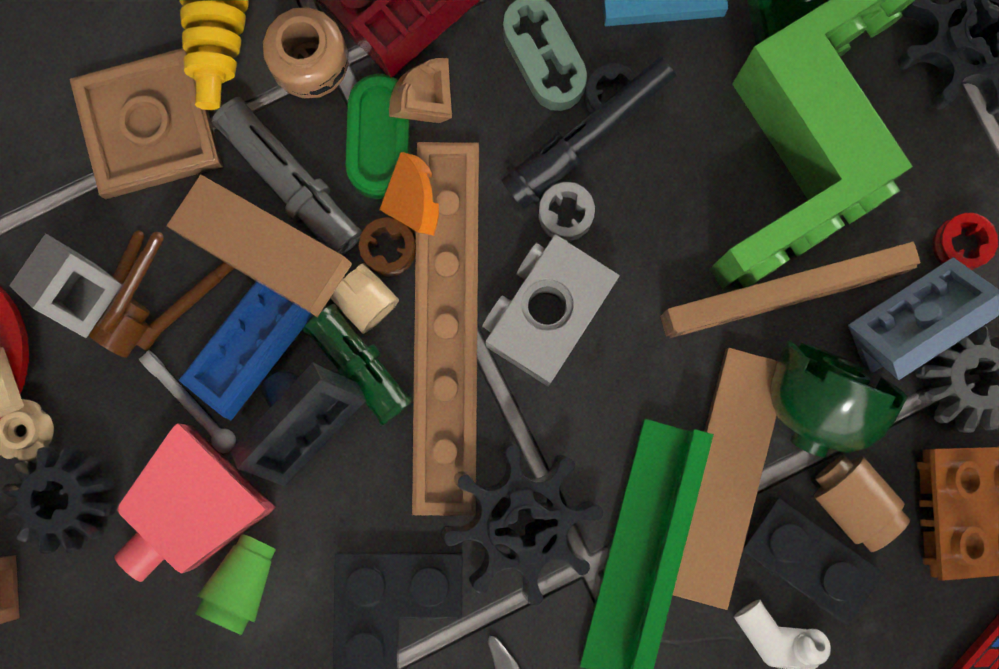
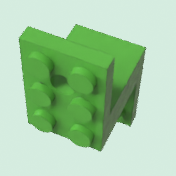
M829 0L753 48L732 85L808 201L729 249L709 269L722 290L739 280L743 288L752 286L790 260L785 252L788 248L791 247L797 257L844 227L845 224L840 218L841 215L844 216L848 224H851L900 191L894 180L913 166L840 57L851 49L849 42L857 38L865 30L870 37H874L897 22L903 16L900 11L915 0Z

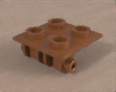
M999 447L922 450L923 462H916L917 469L920 471L921 494H932L933 499L919 500V507H933L934 518L920 519V526L935 527V531L923 532L925 557H922L924 565H929L930 577L943 581L999 576Z

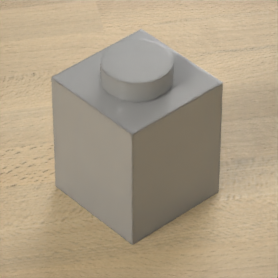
M45 233L9 286L33 309L87 338L120 290L122 284L94 262Z

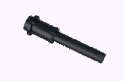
M662 56L659 57L564 137L557 131L553 135L554 137L519 166L515 167L511 163L507 167L510 173L501 180L502 183L524 209L532 202L539 205L541 201L540 196L576 166L579 167L583 163L579 158L583 152L677 75Z

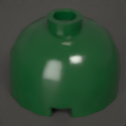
M787 341L771 380V401L779 420L794 431L790 441L800 449L819 457H826L829 449L850 453L872 446L883 438L894 424L907 399V395L900 388L882 377L876 388L869 384L871 379L862 373L864 367L831 352L802 342L797 347L792 341Z

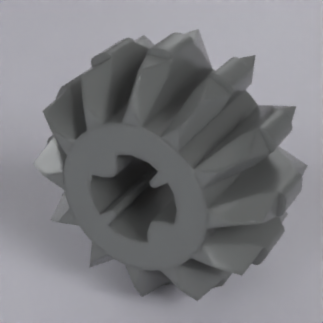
M982 326L932 358L931 362L934 365L920 366L915 372L916 376L920 379L931 380L932 387L931 389L923 390L919 394L918 399L922 403L940 402L935 410L934 420L939 423H948L955 418L958 431L963 433L974 432L978 424L985 430L999 428V336L990 340L988 328ZM974 368L970 375H979V388L972 389L975 386L974 383H965V370Z

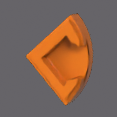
M401 152L380 210L418 233L434 236L439 217V203L433 202L432 188L429 177L432 178L431 170L418 156Z

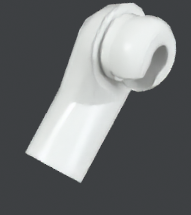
M761 600L748 604L734 616L760 657L771 667L815 669L819 664L826 662L830 656V642L823 632L817 629L807 630L778 627Z

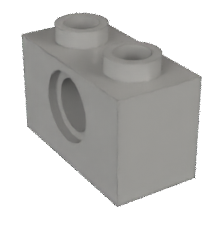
M556 234L546 249L538 243L533 246L516 274L525 280L512 301L503 295L499 298L482 326L491 332L486 340L487 348L548 387L620 276ZM549 293L558 297L564 307V316L558 322L549 325L541 324L534 320L529 313L528 304L536 295Z

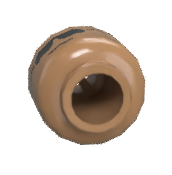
M309 7L293 8L280 14L267 29L263 40L264 60L277 84L289 94L304 99L320 98L334 91L344 80L349 66L348 48L337 23L324 12Z

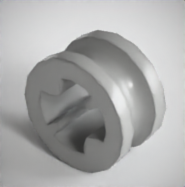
M571 182L555 184L544 193L540 201L538 218L541 228L551 238L556 234L567 242L577 240L589 230L594 219L595 205L592 196L584 187ZM563 197L576 200L575 210L584 214L583 220L579 224L575 219H572L570 228L557 225L558 215L553 211H549V207L554 201L558 206H561Z

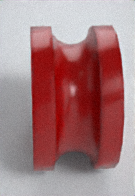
M963 213L951 218L936 230L933 237V252L941 264L954 257L971 270L991 260L998 248V234L994 225L986 217L977 213ZM962 228L967 229L966 237L974 234L978 242V247L969 251L968 258L963 257L964 249L956 252L952 245V238L960 235Z

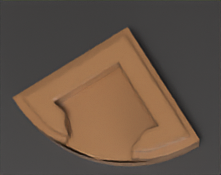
M448 58L431 59L405 72L393 89L389 105V117L442 123L451 119Z

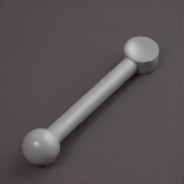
M148 350L139 358L144 367L161 381L212 437L211 443L217 452L228 453L234 448L236 444L234 433L229 429H221L168 372L165 365L154 353Z

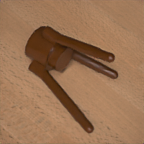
M137 230L132 234L128 246L124 250L113 274V278L121 283L122 286L88 336L104 348L124 358L129 356L136 345L148 351L167 327L221 282L234 267L222 262L148 325L145 320L149 316L150 311L132 299L153 262L154 256L161 246L164 237L162 233L154 232L137 257L145 238L144 233Z

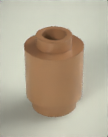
M841 455L828 464L815 478L821 487L814 494V498L855 544L863 543L870 552H875L889 544L910 523V518L902 510L905 503L864 456L850 461L845 455Z

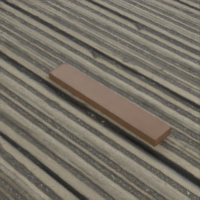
M417 142V156L428 165L432 173V178L429 177L432 188L433 202L439 203V217L434 236L416 232L412 515L475 516L476 498L474 494L460 489L454 483V476L458 472L463 471L476 483L479 143Z

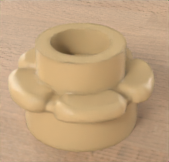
M22 399L24 407L4 415L0 419V455L6 459L18 457L19 461H32L36 459L39 448L48 447L50 444L54 426L51 417L41 410V406L38 403ZM19 425L26 427V434L22 437H19L16 433Z

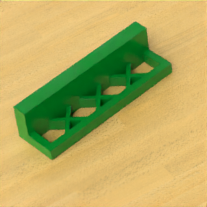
M647 419L642 420L578 663L580 667L585 669H654L714 434L696 429L687 431Z

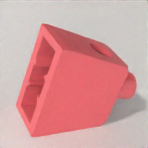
M177 423L168 433L118 506L117 511L120 516L137 533L114 555V559L129 576L139 582H143L164 559L182 574L200 566L268 516L276 507L221 453L217 452L212 444L195 427Z

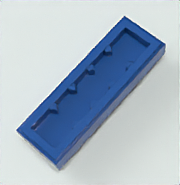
M256 281L184 372L179 381L221 416L232 420L313 315Z

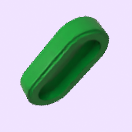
M373 74L362 78L354 85L348 98L346 172L354 188L362 195L373 199L384 198L400 153L409 154L410 119L389 117L390 99L398 80L385 74Z

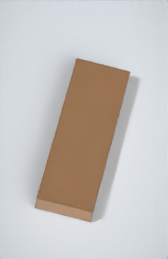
M203 175L199 176L167 224V227L178 235L317 318L352 265L343 255Z

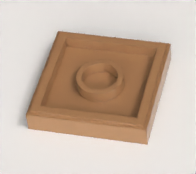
M183 48L70 79L98 193L102 198H113L223 167L209 111L195 106L196 81L184 72L183 58L188 53Z

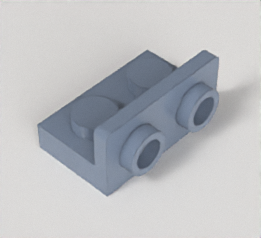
M954 257L848 324L862 364L871 372L884 367L896 379L900 380L998 317L999 289Z

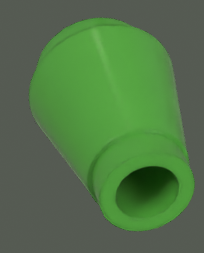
M241 534L237 544L232 547L198 593L197 597L202 600L195 614L242 635L249 620L254 623L256 621L272 563L271 559L276 549L252 537Z

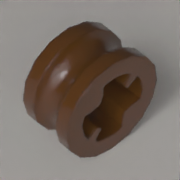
M384 217L375 219L365 227L360 235L358 245L360 255L369 269L380 276L392 277L401 275L410 268L415 260L416 244L413 234L406 225L394 218ZM386 232L389 233L393 240L403 238L405 241V249L397 248L398 254L401 257L391 263H388L383 255L372 257L371 253L372 246L379 247V243L375 238Z

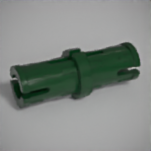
M335 304L322 310L318 318L316 316L313 317L303 328L304 332L310 335L337 368V374L359 384L366 398L364 403L379 420L378 423L381 426L385 425L413 402V399L406 395L378 360L381 356L380 351L374 344L367 347L340 314Z

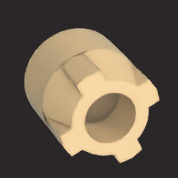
M365 263L360 264L343 278L330 297L361 333H366L375 327L399 302L395 294Z

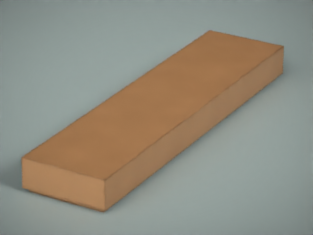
M910 242L667 309L660 317L666 337L674 338L897 277L917 268V264L921 262L915 243Z
M732 348L725 349L704 432L714 434L682 556L673 592L674 596L728 610L777 416L771 401V380L778 362L776 360Z

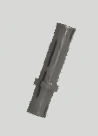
M235 97L223 104L214 114L212 125L220 130L247 160L250 166L286 204L285 213L291 220L295 222L301 220L322 244L341 255H344L356 245L363 231L329 197L330 188L322 179L314 180L246 105L243 98Z

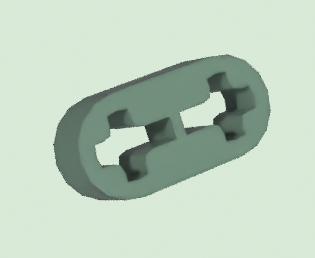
M546 0L514 1L509 5L504 14L503 36L506 46L535 99L547 109L563 111L572 108L580 101L585 91L587 71L583 60L558 14ZM528 15L533 23L541 20L544 21L540 32V38L544 47L538 49L528 33H523L519 36L516 34L520 30L521 17ZM551 59L561 75L569 72L573 74L569 81V92L562 93L557 86L548 89L544 86L548 82L549 70L545 61Z

